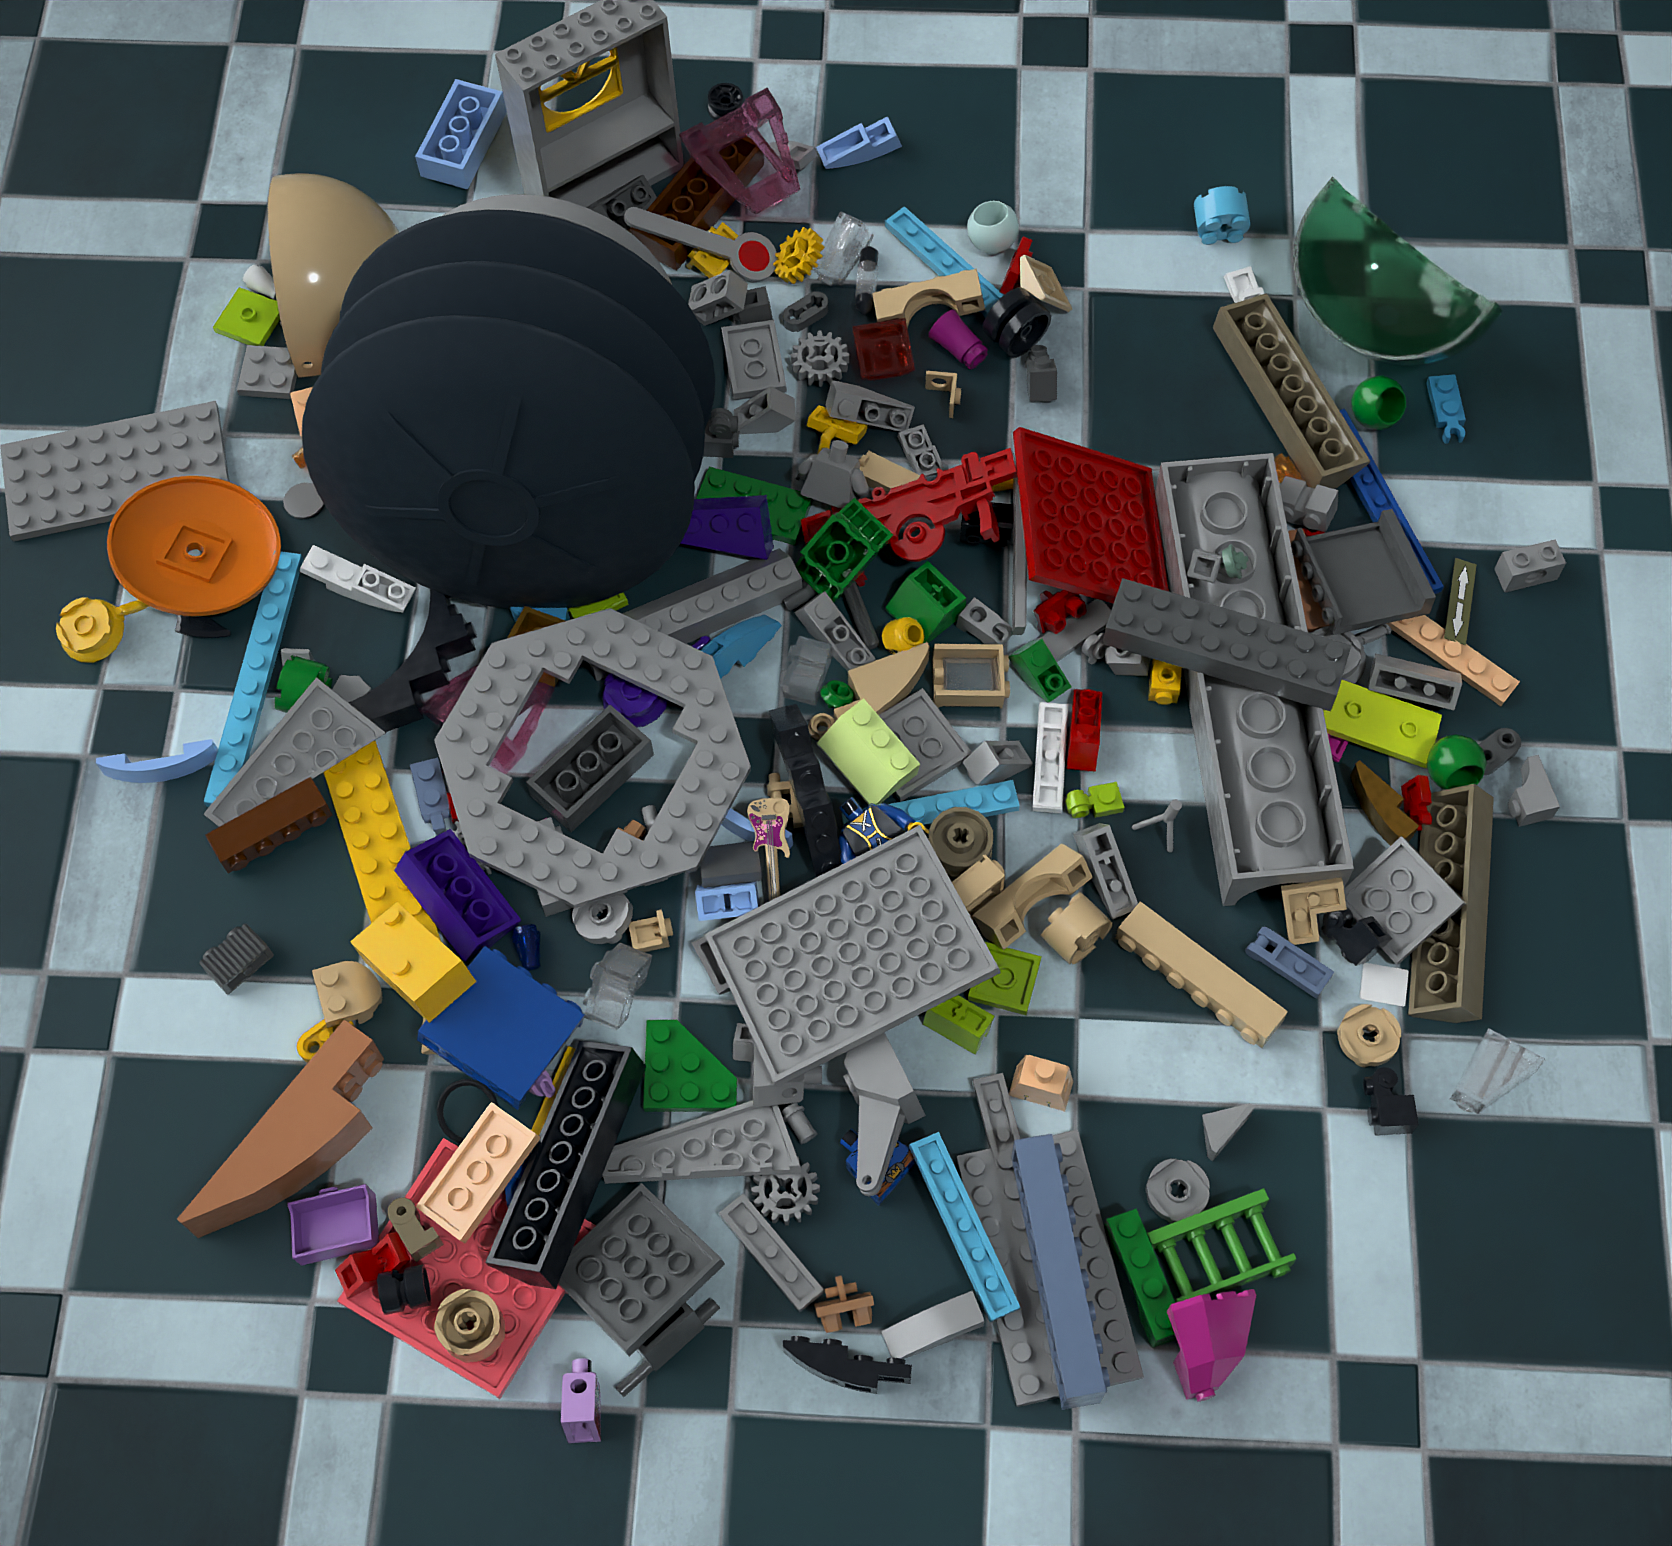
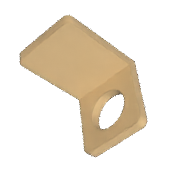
M926 371V389L951 391L949 418H953L955 404H960L961 388H957V373ZM935 378L944 379L946 383L937 384L934 383L932 380Z

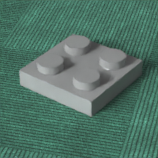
M247 345L237 386L239 396L291 399L290 393L294 392L297 373L288 348Z

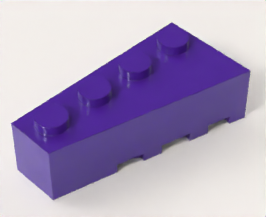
M767 495L694 499L690 524L681 544L767 560L774 548Z

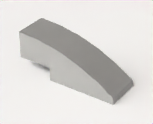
M970 1291L913 1315L882 1331V1335L891 1358L905 1359L953 1341L954 1337L983 1327L985 1321L973 1291Z

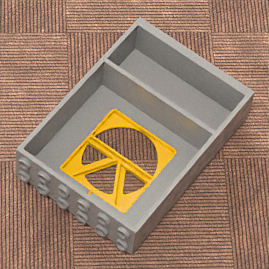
M600 0L495 54L524 195L552 197L588 207L640 175H644L651 186L681 170L684 166L668 20L665 13L654 0ZM607 51L610 52L609 57L588 67L592 59ZM578 67L577 72L574 73L572 69ZM611 69L609 77L600 92L582 107L572 111L557 112L544 105L545 102ZM559 76L564 78V80L541 91V85Z

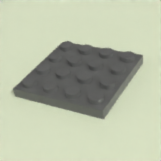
M641 1183L573 1247L558 1285L630 1357L725 1263L717 1253Z

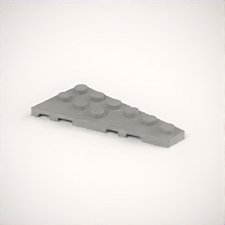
M316 678L209 806L204 815L220 827L309 777L314 779L386 732L320 679Z
M752 1100L614 1146L603 1172L605 1184L788 1174L802 1173L779 1106L753 1107Z

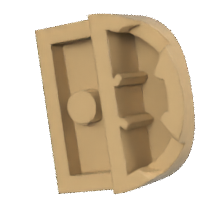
M343 961L312 970L327 1028L340 1025L343 1020L350 1022L358 1019V1023L362 1024L373 1017V1012L377 1009L379 1003H382V989L378 979L366 966L358 962Z

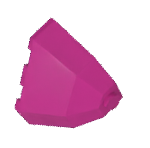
M1254 1289L1245 1290L1238 1294L1235 1291L1222 1292L1216 1295L1217 1300H1211L1210 1294H1203L1169 1306L1167 1314L1180 1347V1352L1173 1364L1187 1400L1196 1397L1197 1402H1201L1216 1396L1214 1391L1219 1389L1245 1356L1256 1300Z

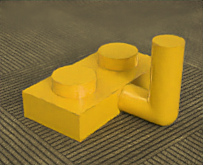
M820 405L810 414L807 421L808 427L822 433L817 455L822 448H830L831 440L834 437L840 438L846 443L856 445L865 435L868 427L867 424L830 417L826 407Z

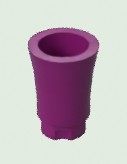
M954 309L943 314L929 332L930 339L944 347L969 369L976 368L988 354V349L982 345V341L967 327Z

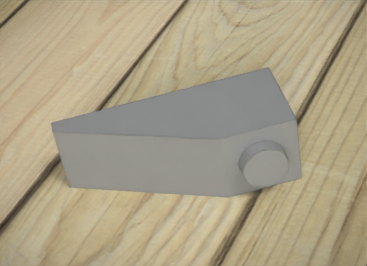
M1098 823L1073 833L1079 852L1088 865L1093 877L1091 879L1110 918L1114 919L1132 912L1138 905L1110 825Z

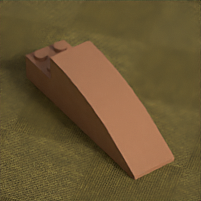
M343 1020L177 1220L193 1235L200 1238L268 1210L304 1188L351 1151L373 1128L362 1111L350 1102L358 1098L362 1092L363 1084L369 1077H374L382 1067L384 1058L374 1041L349 1022Z

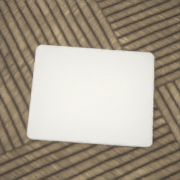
M1364 963L1360 999L1404 1007L1409 971Z

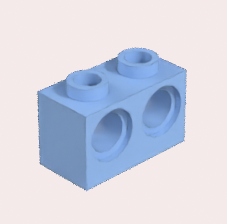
M757 881L707 888L697 885L695 890L699 921L739 917L759 907Z

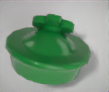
M832 680L820 690L821 697L829 708H839L854 702L853 690L842 681Z

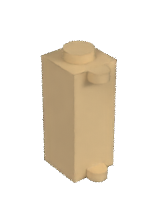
M870 451L859 459L860 470L863 471L868 486L871 488L882 487L887 494L891 488L915 481L920 477V475Z

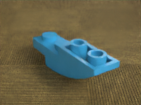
M765 614L753 617L727 629L700 651L713 656L721 679L730 672L735 663L745 667L751 662L760 649L775 636L782 625Z

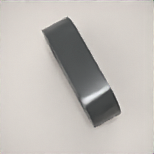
M812 292L788 306L783 312L785 328L791 332H799L827 315V296L821 292Z

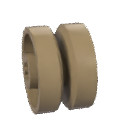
M953 807L942 811L933 820L929 829L928 840L952 882L976 862L980 861L982 863L983 855H986L991 860L993 830L989 821L980 812L968 807Z

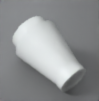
M255 264L250 266L243 277V282L246 283L247 288L277 300L273 277L263 266L258 267Z

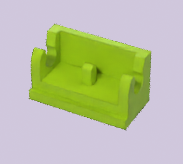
M956 995L927 1010L923 1025L971 1053L976 1054L984 1036L987 1037L995 1016Z

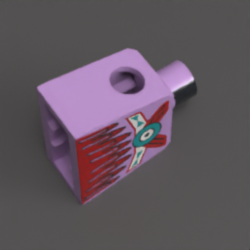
M589 1359L573 1360L572 1373H566L562 1378L561 1424L568 1443L601 1441L600 1385L596 1373L592 1372V1361Z

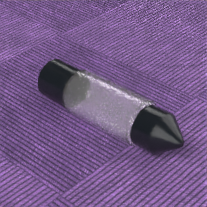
M872 246L861 249L857 268L855 306L862 315H866L874 309L872 293L877 292L879 253Z

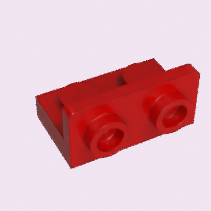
M1022 237L1010 262L999 291L1000 293L1006 294L1010 290L1021 288L1020 257L1023 255L1032 257L1033 252L1029 251L1032 243L1031 239Z

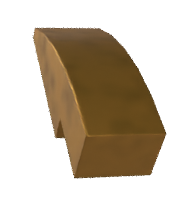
M1359 760L1355 764L1350 777L1361 807L1371 824L1390 846L1401 836L1409 842L1419 825L1399 809L1404 798Z

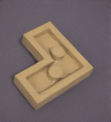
M1342 877L1281 886L1288 941L1294 945L1320 941L1316 914L1347 910Z

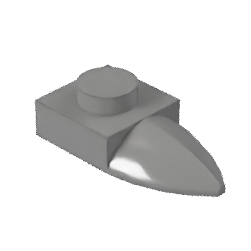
M795 141L769 143L771 151L781 158L782 165L802 170L817 157L816 149L813 146Z

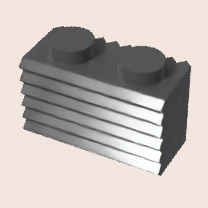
M245 923L242 927L232 929L228 933L226 940L219 944L218 947L215 946L207 950L199 964L214 982L229 995L270 960L274 954L265 942Z

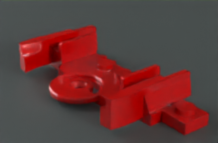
M1011 448L982 457L980 460L976 452L965 454L961 458V465L944 471L937 468V477L933 481H927L926 476L922 473L915 481L891 488L888 494L884 488L876 487L872 491V500L865 497L858 501L893 534L887 544H891L897 556L906 561H922L935 554L944 541V525L957 520L960 512L967 521L970 519L969 514L979 511L980 534L984 540L991 538L995 543L999 541V526L991 504L993 497H995L993 486L1018 477L1016 461ZM831 505L832 511L827 510L800 519L806 545L833 514L838 513L841 508ZM912 518H928L935 526V528L930 529L924 522H913L904 530L903 539L898 540L901 527ZM920 529L918 536H911L913 531ZM864 571L855 580L859 587L865 586V580H868Z

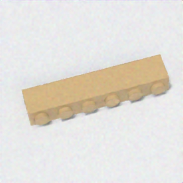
M1141 901L1118 927L1116 939L1123 949L1128 952H1135L1142 958L1147 967L1154 971L1159 970L1167 976L1166 978L1172 986L1177 989H1184L1191 995L1192 1000L1201 1007H1208L1216 1013L1215 1015L1221 1023L1226 1026L1232 1025L1240 1031V1035L1252 1045L1257 1044L1262 1048L1284 1021L1288 1013L1287 1010Z

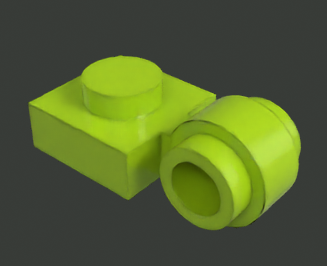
M1117 782L1088 787V795L1084 794L1083 790H1074L1066 795V807L1068 813L1072 814L1073 818L1087 816L1089 809L1093 810L1094 817L1097 818L1122 813L1125 808Z

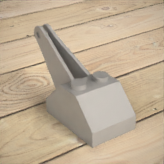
M885 1032L849 1050L843 1062L848 1071V1074L843 1077L859 1105L856 1183L861 1193L865 1196H874L880 1191L903 1124H910L926 1116Z

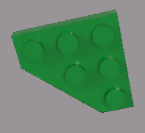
M678 1020L646 1021L645 1112H713L737 1106V1078Z

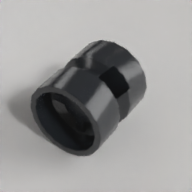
M424 1264L407 1267L402 1274L397 1270L378 1273V1293L384 1315L403 1312L407 1305L411 1309L431 1306V1290Z

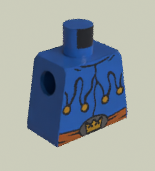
M851 1128L843 1136L840 1143L851 1152L846 1159V1168L856 1179L858 1133ZM897 1141L881 1189L876 1195L870 1196L878 1206L916 1164L908 1146Z

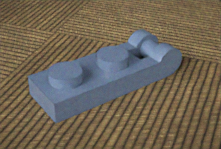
M1261 927L1257 933L1258 938L1254 943L1251 942L1245 949L1246 954L1250 958L1262 962L1317 999L1332 978L1334 971L1271 929ZM1267 945L1275 947L1273 953L1265 949Z

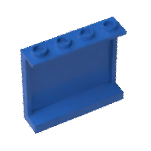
M484 946L468 966V970L477 982L430 1023L426 1020L418 1030L417 1041L473 1080L485 1084L495 1095L519 1110L526 1099V1095L575 1029L581 1027L585 1014L582 1013V1009L573 1001L567 1000L566 1002L557 996V992L546 983L541 985L532 979V975L528 970L521 966H517V968L507 961L503 953L496 949L490 950Z

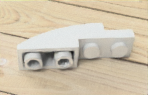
M315 545L312 546L300 567L301 573L325 583L328 590L370 606L395 612H404L416 590V587L366 564L360 567Z

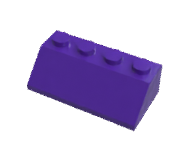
M451 829L406 851L394 869L464 962L476 957L484 946L487 948L492 947L522 921L475 859L469 856L468 850Z

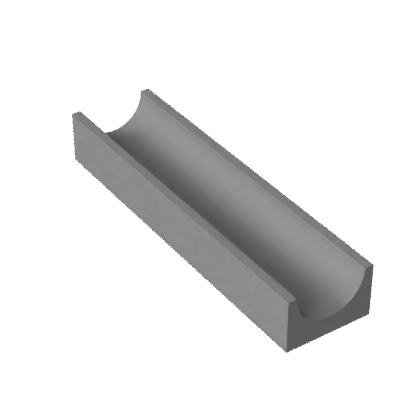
M1273 453L1161 463L1155 497L1170 592L1308 632ZM1232 544L1236 552H1243L1244 556L1248 557L1246 569H1241V579L1229 578L1226 569H1221V567H1219L1215 584L1187 576L1194 548L1222 555V550ZM1183 668L1223 906L1235 905L1240 898L1253 891L1279 884L1306 883L1342 877L1345 888L1354 866L1323 709Z

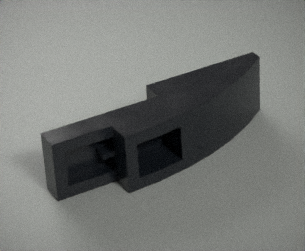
M791 1336V1340H783V1351L789 1358L813 1375L835 1385L859 1392L877 1394L878 1381L911 1383L912 1365L906 1364L904 1359L887 1358L886 1362L873 1361L872 1356L854 1355V1359H848V1346L842 1345V1341L837 1339H823V1343L810 1342L808 1337Z

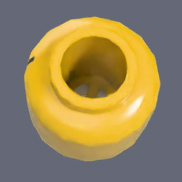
M903 617L886 624L882 632V641L885 649L890 654H895L923 644L924 631L916 619Z

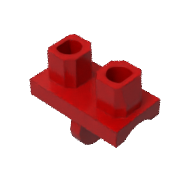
M1047 590L1043 591L1040 594L1042 603L1033 610L1038 621L1037 630L1042 634L1048 630L1058 634L1064 630L1066 626L1065 618L1071 615L1079 619L1087 612L1085 602L1080 598V595L1066 590L1057 591L1055 594H1051Z

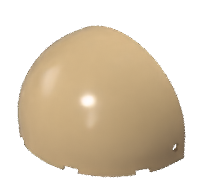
M296 173L276 175L272 178L269 188L268 231L272 273L281 325L298 378L321 375L325 349L333 330L339 323L344 295L353 276L362 263L380 245L398 234L399 231L388 214L372 198L348 183L317 174Z

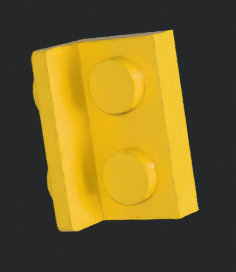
M724 222L717 229L712 226L708 230V232L732 240L739 236ZM693 248L688 254L691 260L686 267L690 270L694 265L708 278H712L721 274L730 264L729 259Z

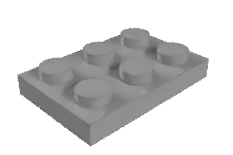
M774 320L721 327L734 400L755 397L770 386L781 392H787Z

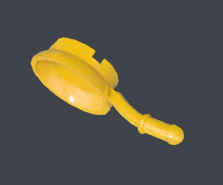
M88 597L76 599L65 606L60 613L62 617L60 624L58 622L56 624L58 639L61 641L65 652L71 658L81 663L97 662L109 656L119 645L123 638L124 616L141 611L149 606L138 599L119 607L101 599H89Z

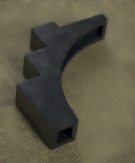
M430 589L428 618L424 631L413 652L402 666L384 683L364 696L348 702L383 731L388 732L424 719L421 707L425 706L422 694L449 685L447 673L451 672V667L448 660L476 650L473 639L477 638L475 628L472 622H466L462 613L459 614L456 605L451 604L450 599L454 597Z
M797 704L769 710L774 737L793 789L815 878L842 865L841 848L832 802L825 790L820 763L813 751L808 724Z

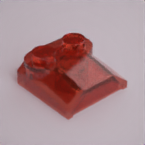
M905 318L852 326L854 347L857 353L862 380L898 377L915 371Z

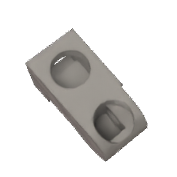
M975 597L959 614L956 627L963 632H970L984 644L1004 645L1012 636L1011 626Z

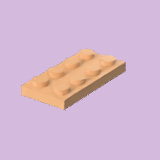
M491 1102L418 1202L416 1208L457 1239L466 1243L541 1137Z

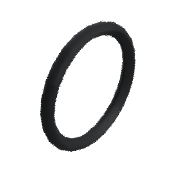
M462 1079L452 1083L444 1090L438 1101L437 1118L440 1127L450 1139L460 1144L465 1138L454 1134L449 1129L443 1112L445 1101L453 1090L468 1085L477 1087L488 1096L492 1103L499 1107L492 1090L477 1080Z

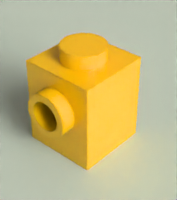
M1153 659L1150 670L1148 701H1156L1158 704L1163 705L1177 703L1181 687L1182 667Z

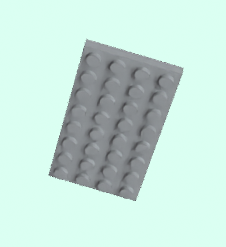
M216 401L0 445L9 534L13 542L110 522L121 505L134 493L164 479L180 476H205L230 482L219 408Z
M1078 1130L1053 1135L1054 1144H1060L1063 1162H1060V1174H1066L1069 1185V1193H1066L1067 1206L1072 1205L1075 1213L1076 1224L1073 1225V1236L1080 1238L1082 1246L1080 1269H1086L1089 1280L1086 1298L1087 1302L1093 1301L1096 1313V1321H1093L1094 1334H1100L1103 1346V1354H1100L1101 1367H1107L1110 1386L1143 1379L1142 1367ZM1013 1144L997 1147L999 1152L997 1164L1000 1167L997 1169L991 1148L956 1156L961 1181L1021 1307L1019 1310L996 1320L1016 1406L1021 1407L1059 1398L1011 1159Z

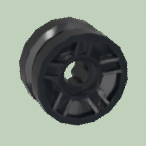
M720 83L710 89L708 93V112L713 120L719 123H730L736 118L739 119L742 115L743 94L738 86L732 83Z

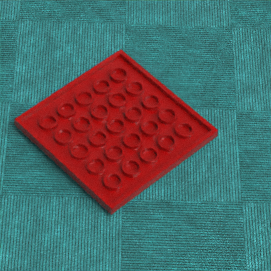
M1018 427L1013 431L1029 580L1113 604L1122 578L1169 592L1152 468L1023 427Z

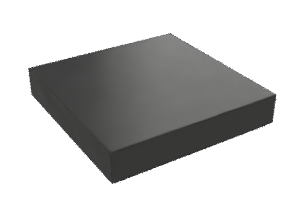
M754 841L710 846L700 863L702 887L707 888L761 881L759 849L757 852L753 850Z

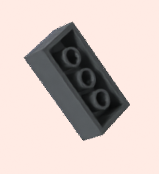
M609 705L526 781L530 796L568 831L573 832L654 756L652 742L621 713Z

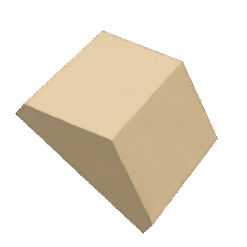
M1027 255L1021 256V288H1024L1046 303L1070 312L1072 307L1052 267Z

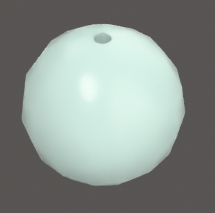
M1000 201L984 202L974 209L968 219V237L977 249L987 254L1002 253L1008 250L1016 241L1019 233L1018 218L1010 206Z

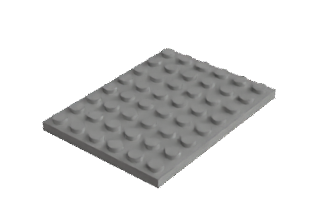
M921 825L704 934L776 1087L1001 973Z

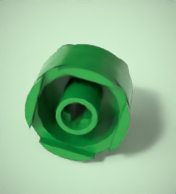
M291 655L292 660L287 659L278 680L277 689H281V698L275 697V709L287 713L316 678L331 688L332 678L328 677L330 667L320 662Z

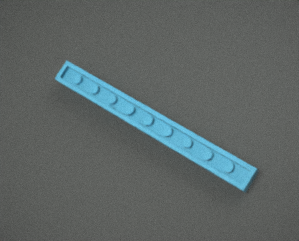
M280 552L277 570L262 592L205 794L204 804L206 807H209L249 759L299 578L300 567L303 563L301 554Z

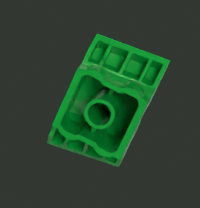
M854 497L838 513L833 514L800 552L802 556L795 567L800 576L818 594L825 591L833 603H835L874 560L879 551L890 541L893 534Z

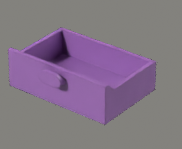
M366 1184L339 1191L337 1187L321 1189L318 1196L288 1203L291 1216L292 1257L301 1266L372 1249L379 1243L376 1194Z

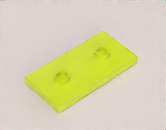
M1341 680L1331 711L1323 709L1328 734L1427 768L1428 755L1436 742L1442 718L1441 714L1379 692L1368 690V688L1345 680Z

